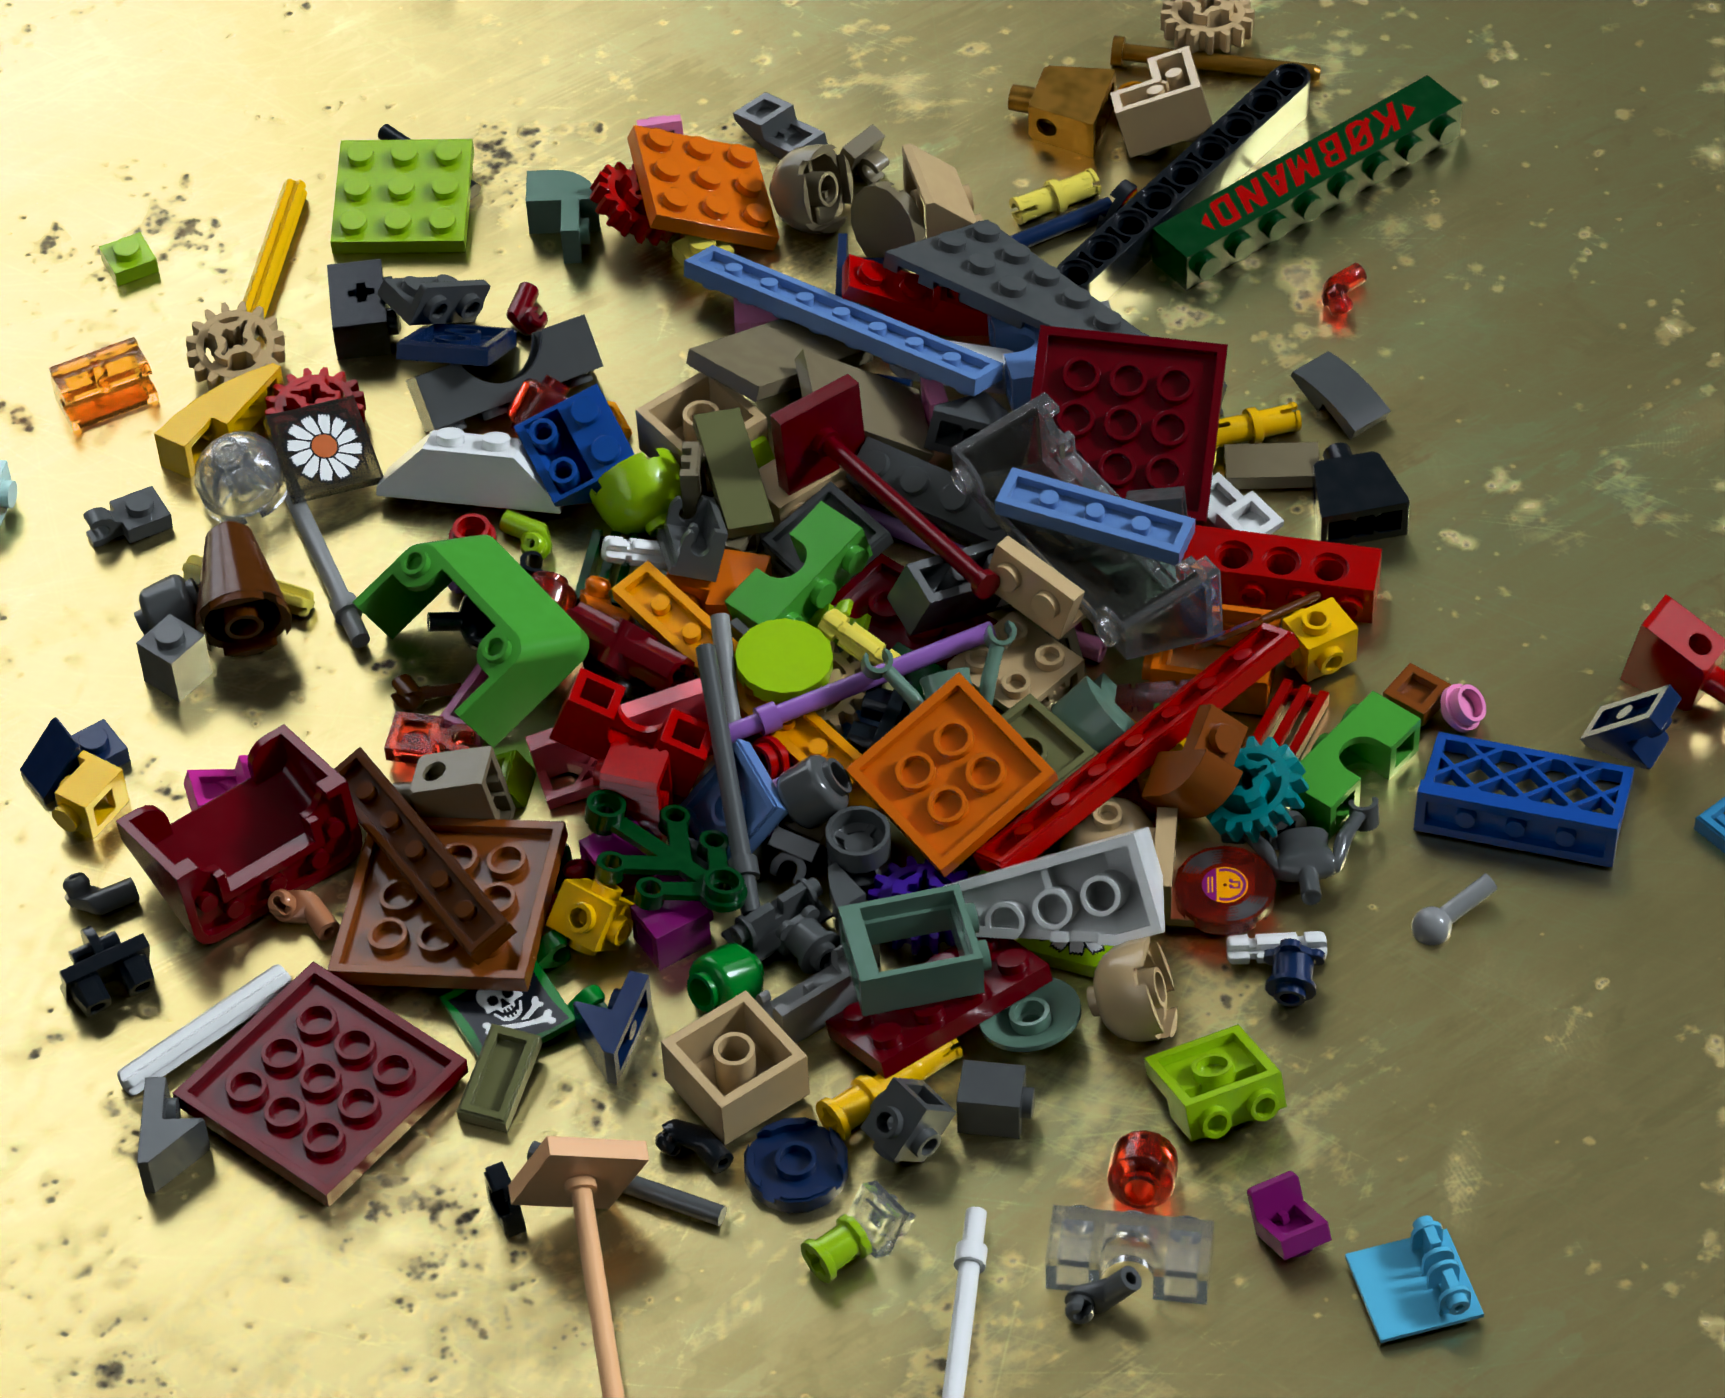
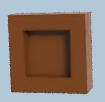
M1409 663L1383 692V697L1421 718L1420 726L1424 727L1441 708L1442 692L1451 684Z

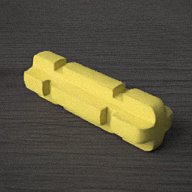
M833 608L824 614L818 629L825 637L832 642L835 638L838 639L837 645L860 662L865 652L869 656L871 665L876 666L884 662L882 650L886 648L885 643L856 622L850 625V618L838 609ZM892 648L890 649L893 658L901 656Z

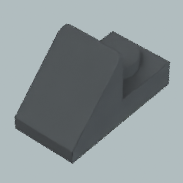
M166 1077L145 1078L137 1165L144 1193L146 1194L159 1191L204 1156L210 1149L205 1120L203 1118H181L179 1098H171Z

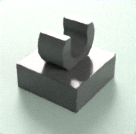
M777 826L774 829L768 844L781 853L772 860L770 874L781 879L785 869L791 864H796L797 874L792 882L796 885V880L801 877L806 880L812 877L811 866L825 872L827 871V848Z

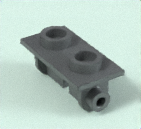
M801 877L796 880L795 886L778 895L772 902L765 903L746 916L739 915L736 917L735 924L721 932V936L728 943L743 946L756 955L760 961H763L778 951L781 942L776 936V930L783 921L796 917L809 905L815 906L820 911V916L817 919L820 924L832 918L833 915L818 899L823 894V889L818 880L814 877L808 880Z

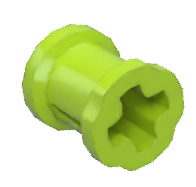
M846 1214L837 1218L836 1226L816 1240L808 1238L800 1245L801 1253L808 1267L824 1283L833 1281L837 1277V1271L856 1257L864 1259L872 1253V1245L865 1230L852 1216Z

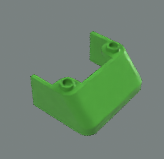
M474 535L413 545L405 550L353 603L393 640L452 581L495 625L480 642L476 654L479 666L489 678L454 712L494 748L581 664L589 650V638L581 627L493 537L489 535Z

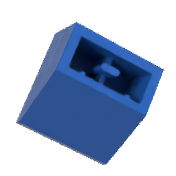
M597 383L513 426L555 507L592 503L589 496L590 490L592 489L597 493L602 488L598 479L617 463L634 455L628 440Z

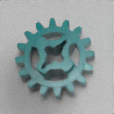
M1249 736L1246 747L1240 749L1234 764L1236 768L1243 771L1237 786L1227 800L1206 817L1220 835L1227 832L1234 842H1238L1245 833L1252 843H1257L1261 831L1266 830L1273 838L1277 836L1276 824L1280 821L1290 826L1294 823L1289 812L1291 809L1304 808L1305 804L1298 793L1309 790V785L1302 777L1306 773L1304 766L1287 744L1279 747L1274 738L1268 736L1261 746L1254 736Z

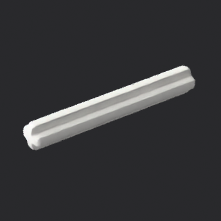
M273 965L119 1069L117 1077L120 1085L131 1096L139 1094L144 1090L145 1078L164 1077L261 1011L292 982L291 976L281 965Z

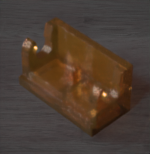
M135 337L48 367L55 400L73 432L159 400L158 392L149 375L153 374Z

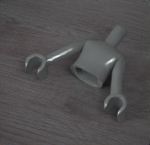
M1372 797V804L1370 806L1358 807L1354 804V799L1349 800V817L1336 835L1333 852L1328 846V833L1323 828L1313 826L1292 828L1281 832L1276 838L1279 852L1278 859L1271 844L1261 835L1257 843H1252L1245 833L1238 842H1234L1227 832L1221 834L1220 839L1223 843L1244 844L1247 842L1258 854L1268 873L1274 879L1282 880L1283 882H1299L1302 901L1307 905H1314L1320 902L1322 898L1319 880L1332 877L1343 869L1356 832H1367L1378 827L1380 823L1379 801L1377 797Z

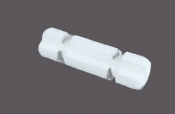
M611 535L603 539L601 558L608 563L623 564L626 561L629 565L641 566L648 560L656 568H667L658 541L629 538L627 541L623 537Z
M1321 931L1304 932L1303 936H1297L1296 932L1255 934V938H1249L1248 934L1230 935L1226 941V954L1231 964H1250V959H1256L1257 963H1265L1263 960L1265 950L1274 949L1280 945L1281 940L1291 938L1299 940L1302 945L1311 949L1322 950L1325 953L1326 959L1327 938L1324 932Z

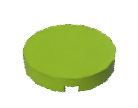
M787 618L767 620L750 628L739 639L735 651L737 679L743 687L745 683L748 688L752 689L753 695L767 702L782 703L829 683L833 670L831 644L819 629L804 621Z

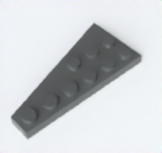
M989 220L977 221L962 228L946 231L930 238L885 251L883 268L897 273L902 267L919 275V284L932 290L937 286H941L958 292L959 302L1019 329H1022L1026 323L1040 329V325L1149 336L1124 320L1119 313L1109 309L1094 298L1089 291L1076 285L1061 274L1056 267L1046 263L1031 252L1027 246L1013 239L1002 231L997 224Z

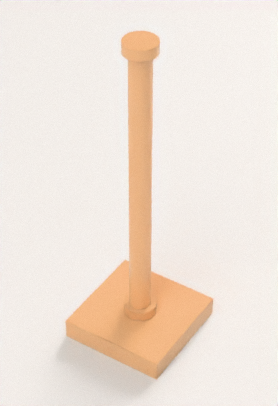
M546 1136L508 1185L511 1205L573 1207L602 1398H625L595 1209H610L649 1161L646 1141Z

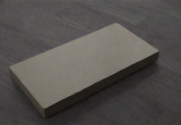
M777 319L690 348L686 364L757 402L800 387L794 359L802 349L854 367L873 361L874 355L863 350L849 348L845 343L829 336L815 334L807 327L790 320Z

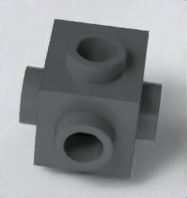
M893 1077L885 1091L881 1092L873 1100L870 1106V1113L860 1128L875 1142L873 1144L874 1150L886 1160L893 1163H899L900 1161L924 1162L940 1146L941 1135L957 1112L923 1080Z

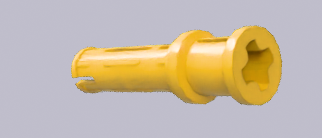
M957 1038L887 1079L880 1074H875L872 1077L860 1075L851 1081L850 1088L836 1097L821 1099L816 1104V1112L822 1126L829 1130V1127L832 1128L845 1141L850 1137L851 1130L866 1120L873 1100L881 1092L885 1091L893 1077L924 1081L953 1061L962 1058L961 1047H956L953 1050L950 1049L951 1046L958 1043Z

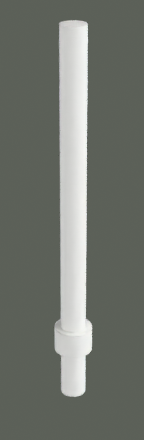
M974 1206L966 1209L962 1240L956 1244L954 1268L958 1271L942 1398H964L979 1274L985 1271L988 1252L987 1246L983 1243L987 1212L981 1207Z

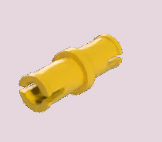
M1289 402L1286 405L1263 410L1250 407L1243 409L1240 415L1219 419L1216 449L1223 447L1224 444H1237L1246 441L1250 444H1258L1263 442L1264 437L1300 431L1302 428V418L1300 410H1297V404Z

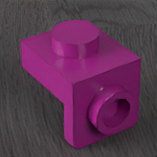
M1293 1171L1285 1172L1254 1185L1247 1190L1256 1235L1284 1260L1307 1255L1315 1247L1332 1240L1328 1221L1304 1201L1299 1177Z

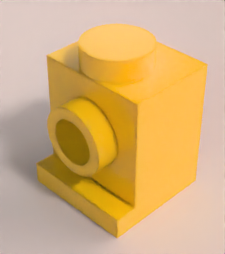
M83 750L77 756L79 767L71 775L66 776L54 792L57 807L52 811V817L64 830L68 832L76 831L94 840L130 800L123 769Z

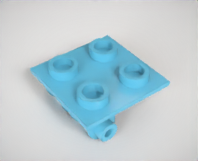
M1421 1216L1413 1222L1412 1226L1414 1229L1411 1232L1410 1238L1345 1254V1259L1380 1343L1484 1317L1483 1310L1447 1228L1443 1229L1441 1223L1434 1221L1431 1216Z

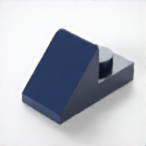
M1669 684L1600 706L1580 740L1589 748L1640 768L1651 769L1669 741V736L1665 730L1671 725V715L1682 698Z
M54 717L49 722L20 768L21 776L44 805L56 800L54 792L58 789L61 781L79 767L77 756L83 750L118 767L131 761L127 746L105 719L73 735L68 732L57 717Z
M629 970L622 988H615L612 992L608 1008L574 1001L573 1003L577 1033L607 1083L618 1085L651 1011L650 980L647 974Z

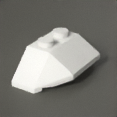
M455 427L432 430L388 467L376 487V496L555 514H560L564 507H555L520 438H512L503 432H489L484 435L464 433L463 430Z

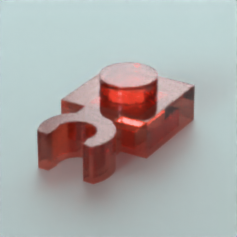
M396 711L384 746L385 757L387 761L417 764L418 759L425 754L468 749L469 746L458 744H475L476 733L467 724H455L445 728L443 716Z

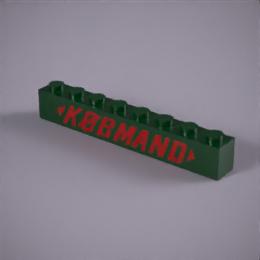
M1428 75L1424 76L1154 227L1152 234V262L1186 291L1203 281L1211 279L1234 263L1245 260L1273 241L1280 240L1294 229L1315 220L1321 214L1340 203L1349 201L1354 195L1376 183L1384 181L1388 176L1407 165L1416 163L1423 156L1437 148L1451 143L1460 136L1463 103Z

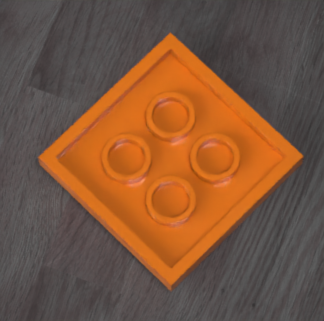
M633 125L627 140L650 228L774 250L780 236L754 148H749L742 144H728L708 140L701 136H688L667 132L660 128Z
M960 672L955 674L845 769L858 787L944 878L1059 780L1056 772Z

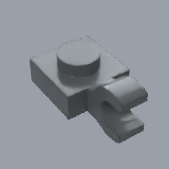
M152 485L109 501L110 511L103 507H96L83 514L85 521L90 527L86 531V536L93 547L103 546L122 535L126 537L129 543H133L173 528L171 513Z

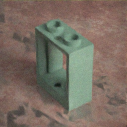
M959 883L838 907L840 943L862 1016L985 993L984 971L992 969L990 951L985 939L977 940L975 933H979V921L976 907L973 902L965 903ZM951 930L959 957L879 972L871 945Z

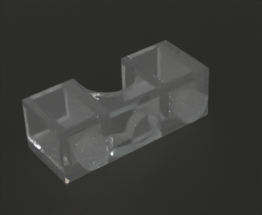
M1053 1205L1045 1257L1046 1289L1070 1291L1076 1285L1101 1280L1104 1272L1113 1264L1132 1261L1144 1265L1152 1273L1153 1300L1207 1305L1213 1257L1214 1221L1202 1220L1188 1215L1171 1217L1145 1214L1137 1210L1121 1212L1092 1209L1085 1205Z

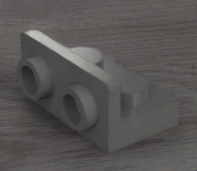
M445 274L435 277L406 276L405 278L383 279L377 295L409 326L475 322L483 308L485 298L491 286L484 279L458 281L454 277Z

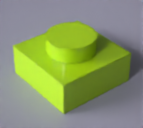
M141 232L99 246L101 260L117 287L159 272L157 259Z

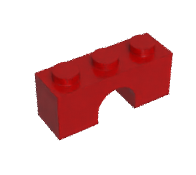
M581 667L561 707L549 738L597 760L599 758H606L611 743L617 740L621 745L628 742L630 746L635 744L640 748L647 746L649 750L657 748L659 752L666 749L670 758L673 793L686 798L706 761L712 745L708 723L672 708L663 723L655 726L639 725L627 718L621 709L620 703L626 687Z

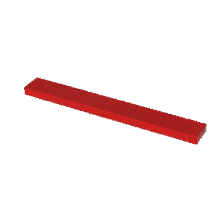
M1267 623L1259 625L976 850L973 856L979 868L992 872L1035 859L1154 764L1158 752L1170 751L1184 740L1189 734L1199 705L1212 704L1221 710L1299 648L1300 645L1294 632Z

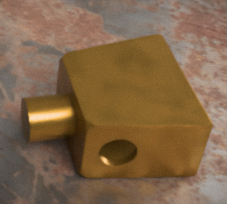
M1049 65L1043 68L1036 88L1017 84L1012 85L1008 97V110L1028 113L1029 136L1033 140L1094 158L1113 110L1110 93L1116 91V70Z

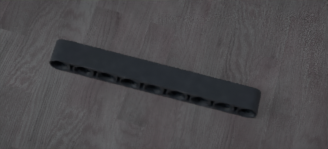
M1287 63L1271 71L1066 257L1057 267L1060 273L1079 287L1089 291L1098 301L1108 300L1152 259V234L1154 227L1235 183L1306 118L1309 113L1311 79L1308 69L1296 63Z

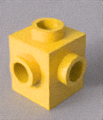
M1333 597L1308 608L1298 609L1290 616L1282 619V629L1294 632L1300 645L1283 661L1288 667H1294L1306 682L1323 675L1333 674L1341 667L1357 660L1358 627Z
M590 878L564 879L545 925L570 938L568 945L583 954L595 956L600 951H616L628 939L632 931L633 921L631 920L630 906L635 903L622 897L623 889L617 885H607L597 879L593 881Z

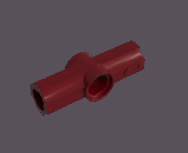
M582 602L576 607L567 610L566 613L581 627L589 638L588 654L596 657V661L632 682L638 679L657 691L694 680V661L661 644L655 636L623 618L617 621L604 612Z

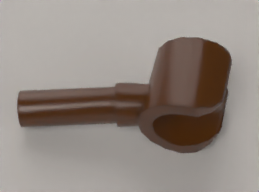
M403 674L392 680L391 684L397 693L391 694V697L402 711L412 713L418 710L425 700L454 696L462 685L461 683L419 687L413 677Z

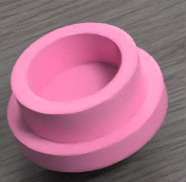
M1453 684L1442 692L1440 703L1444 720L1452 728L1463 733L1477 728L1480 721L1486 715V703L1481 692L1470 684Z

